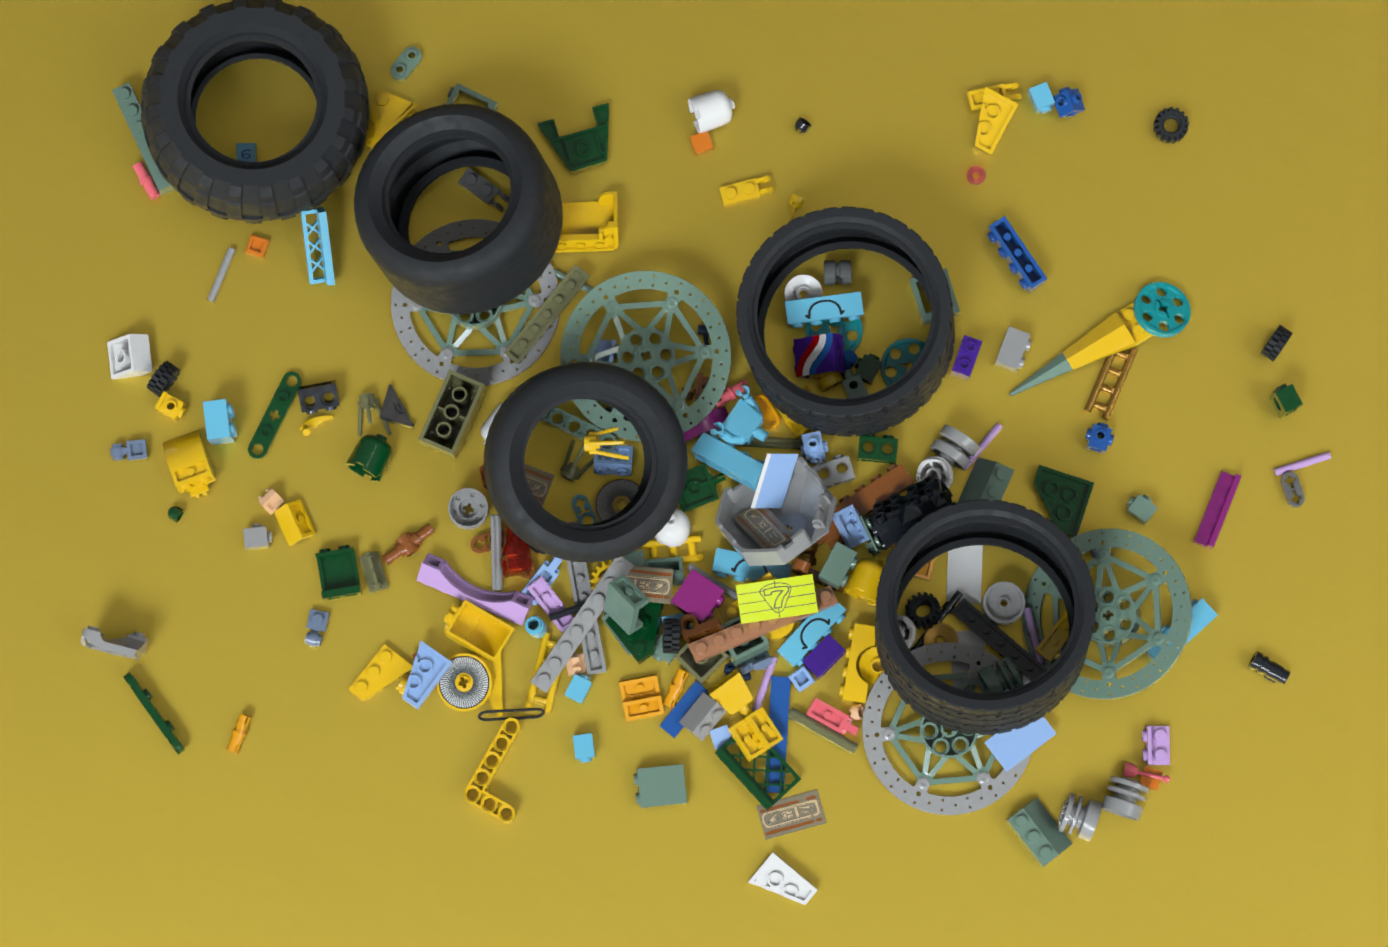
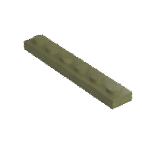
M575 264L503 353L519 365L588 281L590 275Z

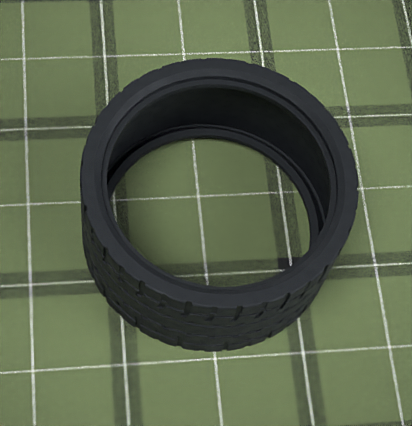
M842 206L841 208L830 207L819 211L816 210L805 214L803 217L799 216L775 231L773 236L769 237L760 246V249L752 257L750 266H747L742 278L743 281L739 287V301H737L736 305L739 340L753 376L762 392L781 413L786 414L792 421L803 425L805 428L813 431L818 430L827 435L843 437L870 435L871 433L887 430L890 426L894 427L919 411L921 406L923 407L932 398V395L941 385L942 378L945 377L949 368V362L952 359L953 343L955 342V322L950 289L945 272H943L937 256H934L933 250L914 230L908 229L906 224L887 214L877 213L874 210L861 207ZM863 249L882 254L896 261L907 269L919 282L928 297L932 311L928 338L913 366L890 386L876 393L857 398L839 399L819 396L789 381L780 373L768 357L764 339L767 311L776 290L783 280L805 261L829 251Z
M989 499L958 502L956 505H948L928 514L920 522L915 523L909 528L907 533L895 544V549L891 550L886 564L883 566L878 583L875 640L878 657L880 658L885 675H888V681L893 689L898 692L900 698L906 704L911 705L915 712L924 716L930 722L936 725L940 724L943 728L966 734L993 735L994 733L1010 732L1012 729L1017 730L1028 726L1032 722H1036L1044 717L1047 712H1051L1067 696L1082 670L1096 616V598L1090 571L1085 560L1082 559L1079 549L1063 530H1059L1055 523L1043 517L1040 513L1032 509L1028 510L1022 505L1001 500L989 501ZM988 545L1014 551L1038 565L1057 587L1067 611L1069 638L1064 650L1054 664L1035 680L1004 692L978 693L966 691L948 685L934 677L910 652L898 623L897 609L900 599L911 579L924 565L953 549L965 546Z

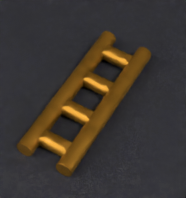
M1131 348L1129 353L1120 351L1106 357L1084 411L1091 413L1092 409L1095 408L1104 412L1102 415L1103 419L1109 420L1138 352L1136 349ZM1115 356L1125 360L1122 370L1111 366ZM1108 373L1118 377L1114 388L1104 384ZM1100 390L1111 395L1107 405L1096 401Z

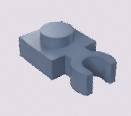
M765 651L738 665L742 675H745L753 669L755 671L766 669L773 662L768 651Z

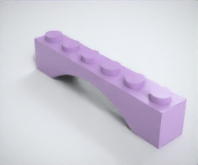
M430 553L427 554L422 562L417 581L424 585L431 586L462 601L467 600L479 608L519 625L524 624L534 600L533 597L519 591L494 592L476 587L460 577L446 560Z

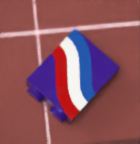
M827 333L794 339L793 353L795 355L794 370L796 377L809 379L810 375L827 372L845 373L842 334Z

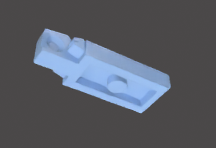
M553 557L550 562L546 560L542 563L521 593L533 597L526 587L539 576H542L551 586L558 576L560 570L557 567L562 562V559ZM534 598L532 604L535 606L538 602Z

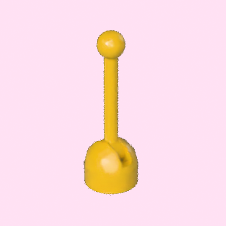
M791 194L789 204L792 207L788 222L793 220L796 209L803 206L805 202L804 197Z

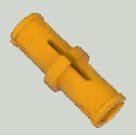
M677 669L672 683L668 686L669 690L663 704L674 708L680 692H683L682 688L689 675L688 672Z
M239 714L235 728L231 731L232 736L226 750L238 754L242 740L246 738L247 734L245 732L251 717Z

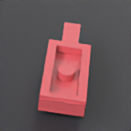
M817 698L813 700L806 713L807 716L839 734L845 735L847 731L856 736L859 730L858 727L851 724L853 719L849 718L848 715Z

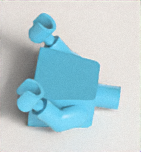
M741 385L744 393L742 394L740 390H736V395L743 397V400L739 399L723 424L721 422L713 423L717 426L718 430L711 429L710 432L713 435L719 434L721 439L732 445H749L754 437L764 442L769 432L761 428L764 420L763 413L755 399L749 394V387Z

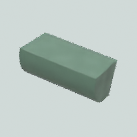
M682 557L644 560V567L673 569L672 586L682 585L684 582Z

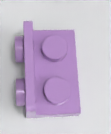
M1145 726V730H1142V741H1146V749L1142 751L1143 761H1146V765H1170L1169 726Z

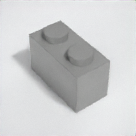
M1009 326L994 365L1015 373L1018 368L1022 369L1025 358L1022 356L1024 350L1028 351L1032 341L1029 340L1031 334Z
M703 692L679 723L703 741L727 711Z

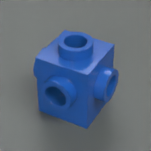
M1066 87L1059 90V94L1053 96L1060 118L1072 117L1085 110L1082 96L1078 89Z
M1098 422L1097 425L1093 424L1092 428L1087 429L1085 439L1088 440L1086 449L1103 454L1106 452L1107 446L1112 445L1114 435L1111 434L1112 429L1108 428L1109 425Z

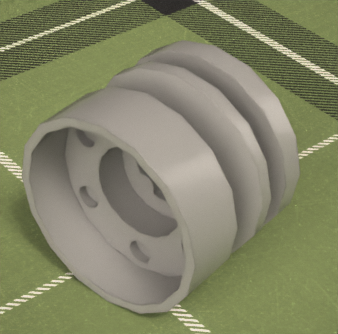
M464 488L452 495L448 503V513L451 521L457 527L472 530L485 522L488 516V503L480 491L474 488ZM471 505V509L474 511L469 512V515L465 514L463 507Z
M1111 776L1110 782L1116 784L1117 787L1108 785L1107 789L1115 794L1114 796H1104L1102 809L1128 819L1140 821L1143 808L1137 805L1136 802H1145L1147 798L1139 795V793L1148 794L1150 789L1138 781L1126 777Z
M1070 793L1063 803L1059 815L1058 831L1063 832L1066 825H1069L1067 834L1071 835L1074 828H1078L1077 838L1090 842L1099 820L1102 803L1090 799L1086 806H1082L1083 796H1079L1077 802L1074 803L1076 794Z

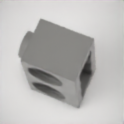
M843 454L832 457V461L826 462L822 460L821 462L814 463L815 466L812 467L817 474L820 470L828 471V478H820L826 488L855 480L849 455L844 457ZM839 464H844L847 467V471L839 473L836 467Z

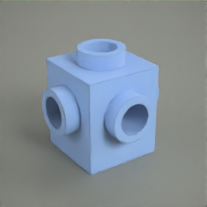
M817 431L801 435L803 445L800 446L802 457L806 456L808 463H817L825 460V452L829 451L827 441H823L821 432Z

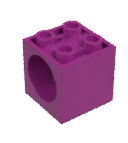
M692 569L672 598L671 605L685 615H694L701 624L704 623V620L714 617V609L716 607L720 608L725 601V590Z

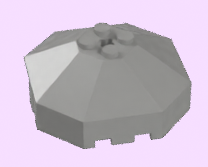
M797 457L782 508H768L786 527H790L791 532L794 534L790 537L792 540L784 545H779L777 548L762 549L733 519V517L751 507L756 492L741 483L733 489L729 486L723 491L715 523L722 535L749 566L786 565L829 532L837 499L825 487L819 475L807 464L803 457Z

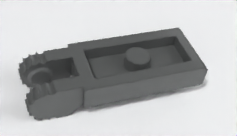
M470 168L466 170L458 181V184L500 212L504 208L493 200L496 195L503 201L509 202L510 197Z

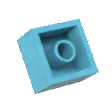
M226 399L203 402L207 440L212 445L235 442L234 437H237V427L232 421V418H235V410L232 404H229Z

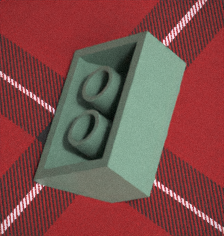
M978 457L958 502L989 499V501L1001 500L1014 469L998 462Z
M1037 797L1006 820L1041 867H1044L1072 845V842L1065 833L1058 831L1059 825Z

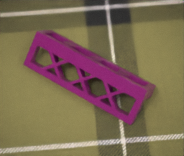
M1223 471L1220 472L1193 543L1208 549L1214 547L1240 482L1241 475L1236 474L1233 476Z

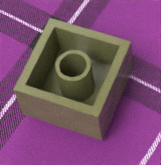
M686 644L674 658L702 685L729 656L723 652L695 663L688 644Z

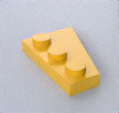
M984 87L974 146L992 155L1018 104Z
M377 89L369 108L370 120L365 145L373 148L384 136V131L401 117L413 103Z
M384 644L348 690L362 701H366L404 674L410 672L413 666Z

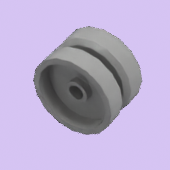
M944 425L939 433L942 439H935L930 449L952 466L965 471L970 463L967 456L974 457L980 447L961 431L949 425Z
M1002 581L988 588L982 598L981 608L983 614L995 625L1007 626L1020 618L1025 609L1026 601L1024 593L1018 586L1011 582ZM1001 600H1003V602H1007V605L1005 607L1001 606Z

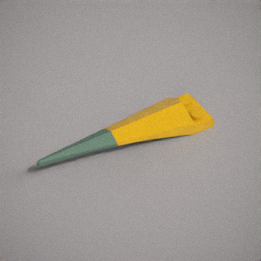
M1132 303L1117 313H1113L1011 391L1009 395L1014 396L1071 370L1137 346L1153 335L1145 331L1137 322L1133 310L1134 304Z

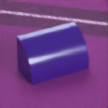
M828 634L802 662L820 680L846 653V650Z

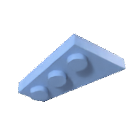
M420 641L402 699L419 710L450 668L452 662L423 641Z

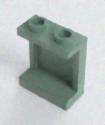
M623 573L609 582L604 611L628 635H631L643 627V622L638 618L640 608L648 604L649 599Z
M683 764L637 769V773L634 774V784L639 786V793L635 794L636 804H640L641 809L687 804Z

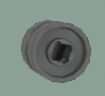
M824 260V285H835L836 282H839L840 285H851V260H840L839 263H836L835 260Z

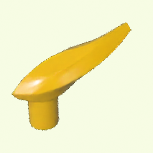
M333 415L311 418L305 421L299 430L303 431V435L308 436L310 429L333 419Z

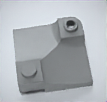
M89 625L87 629L83 628L81 644L87 648L139 661L141 655L146 653L149 640L144 638L145 634L134 631L133 635L127 634L125 638L106 639L104 634L99 632L100 628Z

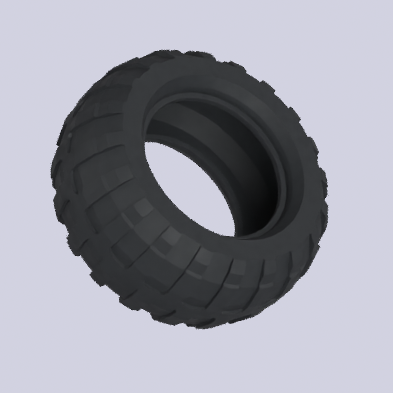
M233 0L217 6L211 4L200 9L199 14L187 22L182 21L171 31V36L153 55L151 67L147 77L144 79L141 92V123L147 146L163 178L187 202L197 205L215 217L225 220L230 218L246 221L249 224H261L262 221L282 219L283 221L294 218L296 214L311 207L315 208L326 201L332 192L347 181L358 158L362 155L368 132L370 109L367 84L361 65L355 53L342 38L340 32L332 25L318 18L308 8L303 6L296 7L284 3L283 0ZM251 59L271 60L290 67L308 83L317 100L314 120L308 133L300 143L284 155L261 162L240 161L221 154L205 141L196 127L198 101L209 81L226 67Z

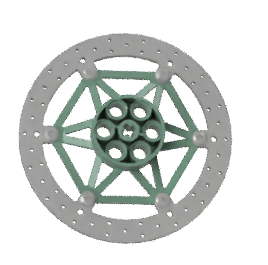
M485 219L452 222L430 232L414 246L436 253L461 251L450 250L448 244L467 238H486L500 222ZM549 263L541 275L542 278H538L541 293L533 294L531 289L528 288L525 290V295L520 294L516 297V299L523 300L522 302L510 305L503 304L491 310L483 311L490 314L487 320L480 319L482 312L472 313L467 321H463L460 318L462 314H449L452 320L447 343H444L425 312L437 311L418 305L393 286L391 313L398 338L409 356L420 367L443 381L449 369L481 382L485 386L512 379L527 370L539 359L550 344L555 333L559 316L551 325L552 328H548L542 336L543 338H540L527 354V358H524L519 365L515 362L510 363L511 359L503 353L521 332L532 310L540 308L544 303V299L548 298L558 286L554 269L551 263ZM526 307L512 336L507 341L499 316L503 312ZM411 312H419L442 350L438 356L432 353L418 337L412 324ZM493 323L496 324L501 343L486 329ZM458 324L466 328L462 335L452 344L456 325ZM473 330H479L496 346V349L457 350ZM501 355L504 360L499 364L482 368H468L451 364L452 359L456 356Z
M934 643L910 651L922 666L938 661L968 663L970 666L967 672L933 676L939 680L963 678L964 681L958 688L964 690L969 684V691L974 692L975 685H978L983 693H987L978 676V670L989 665L994 672L997 671L995 664L997 660L1004 667L1003 661L993 654L963 643ZM977 661L981 662L980 666L976 665ZM884 672L875 682L863 713L862 735L864 748L869 763L878 779L902 802L921 811L933 814L959 815L970 813L999 800L1022 776L1031 754L1006 772L1003 768L995 779L991 778L988 773L996 757L991 752L985 767H983L975 746L976 739L985 735H979V733L966 734L959 731H951V734H947V731L944 732L942 725H936L924 716L921 719L897 727L898 720L906 705L903 700H901L889 727L882 728L881 718L883 709L893 687L888 681V675H885ZM927 725H932L935 728V733L932 736H927L924 733V728ZM916 726L920 727V737L899 733ZM898 739L923 743L926 746L922 772H919L899 744ZM958 739H963L966 743L963 750L955 748V742ZM883 741H891L918 779L915 786L906 782L892 767L884 751ZM938 741L946 743L945 751L938 752L935 749ZM969 750L972 752L977 769L962 757ZM931 753L940 756L939 762L928 773ZM949 758H955L973 773L971 776L933 778ZM978 781L981 786L979 790L960 796H937L927 793L930 785ZM989 785H992L991 790L988 789ZM918 791L921 792L920 796L916 795Z

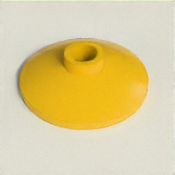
M876 647L866 650L859 661L861 676L873 685L884 672L882 666L880 668L874 667L875 662H880Z

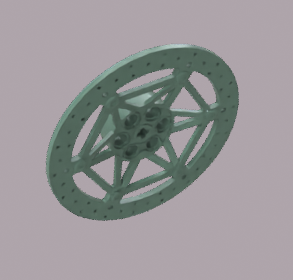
M657 271L624 273L610 278L592 289L572 312L564 330L560 351L561 365L573 363V359H576L577 362L611 364L631 372L635 368H641L644 373L642 378L655 387L669 401V405L677 414L683 433L700 423L718 403L726 387L731 367V346L728 331L715 305L702 291L691 283L677 276ZM638 289H653L668 293L665 301L618 304L615 296ZM680 300L690 305L700 316L708 330L711 345L702 344L677 307ZM603 305L607 313L587 354H580L579 348L584 329L593 314ZM662 307L661 311L647 327H641L623 312L624 309ZM667 312L664 332L654 328ZM674 313L695 342V347L672 342L669 338ZM618 316L630 324L634 330L625 335ZM613 318L621 339L620 345L595 353L610 319ZM652 333H657L660 336L658 344H653L650 341ZM634 334L641 337L639 345H633L631 342V337ZM675 348L694 352V354L676 359ZM663 349H668L671 352L670 359H662L660 354ZM718 349L719 353L716 354L714 350ZM624 352L632 354L633 359L631 362L623 360ZM642 352H651L652 358L646 361L643 360ZM617 353L618 363L597 359ZM697 359L682 393L679 394L671 370L676 365ZM704 359H712V370L707 385L699 398L688 407L684 400ZM655 366H659L663 370L660 377H656L652 373V369ZM665 377L668 378L673 397L658 384ZM573 400L579 410L602 430L618 427L619 430L611 432L612 435L641 442L640 438L636 437L638 433L631 422L624 420V415L615 408L608 412L596 400ZM687 413L688 417H684L683 414Z
M1098 529L1074 536L1070 539L1080 550L1081 554L1095 549L1097 554L1095 558L1086 564L1088 569L1098 564L1094 590L1097 604L1095 623L1098 624V628L1092 633L1090 641L1097 642L1102 665L1085 658L1084 664L1102 672V680H1092L1079 676L1070 692L1078 696L1099 700L1118 699L1134 695L1160 680L1172 668L1185 647L1192 621V602L1187 581L1179 565L1165 549L1138 533L1122 529ZM1111 548H1121L1135 552L1149 560L1157 570L1150 574L1111 555ZM1111 563L1145 578V580L1122 590L1119 588ZM1038 566L1026 590L1025 608H1031L1039 643H1041L1044 639L1041 613L1045 594L1052 595L1053 627L1060 619L1059 599H1062L1050 577ZM1104 566L1112 583L1111 586L1102 587ZM1165 582L1170 591L1173 607L1172 623L1168 635L1162 633L1159 586ZM1146 587L1137 601L1130 595ZM1152 590L1154 629L1141 619L1139 608ZM1113 593L1112 600L1106 602V596ZM1129 601V602H1130L1129 608L1126 609V610H1123V608H1122L1123 604H1124L1125 602ZM1023 611L1022 623L1026 644L1030 654L1035 658ZM1127 620H1130V621H1131L1130 627L1127 628V629H1124V628H1123L1124 623H1125ZM1139 626L1144 628L1149 635L1137 633ZM1111 631H1114V632H1115L1114 638L1111 639V640H1108V638H1107L1108 634H1109ZM1131 639L1148 641L1115 664L1121 645ZM1065 644L1064 647L1060 650V652L1056 655V657L1059 656V655L1062 653V651L1064 650L1066 644ZM1105 646L1114 647L1109 661ZM1153 646L1161 647L1159 653L1145 667L1129 676L1117 679L1116 672ZM1055 657L1052 660V662L1049 663L1047 660L1043 658L1044 664L1042 665L1049 669L1057 659Z

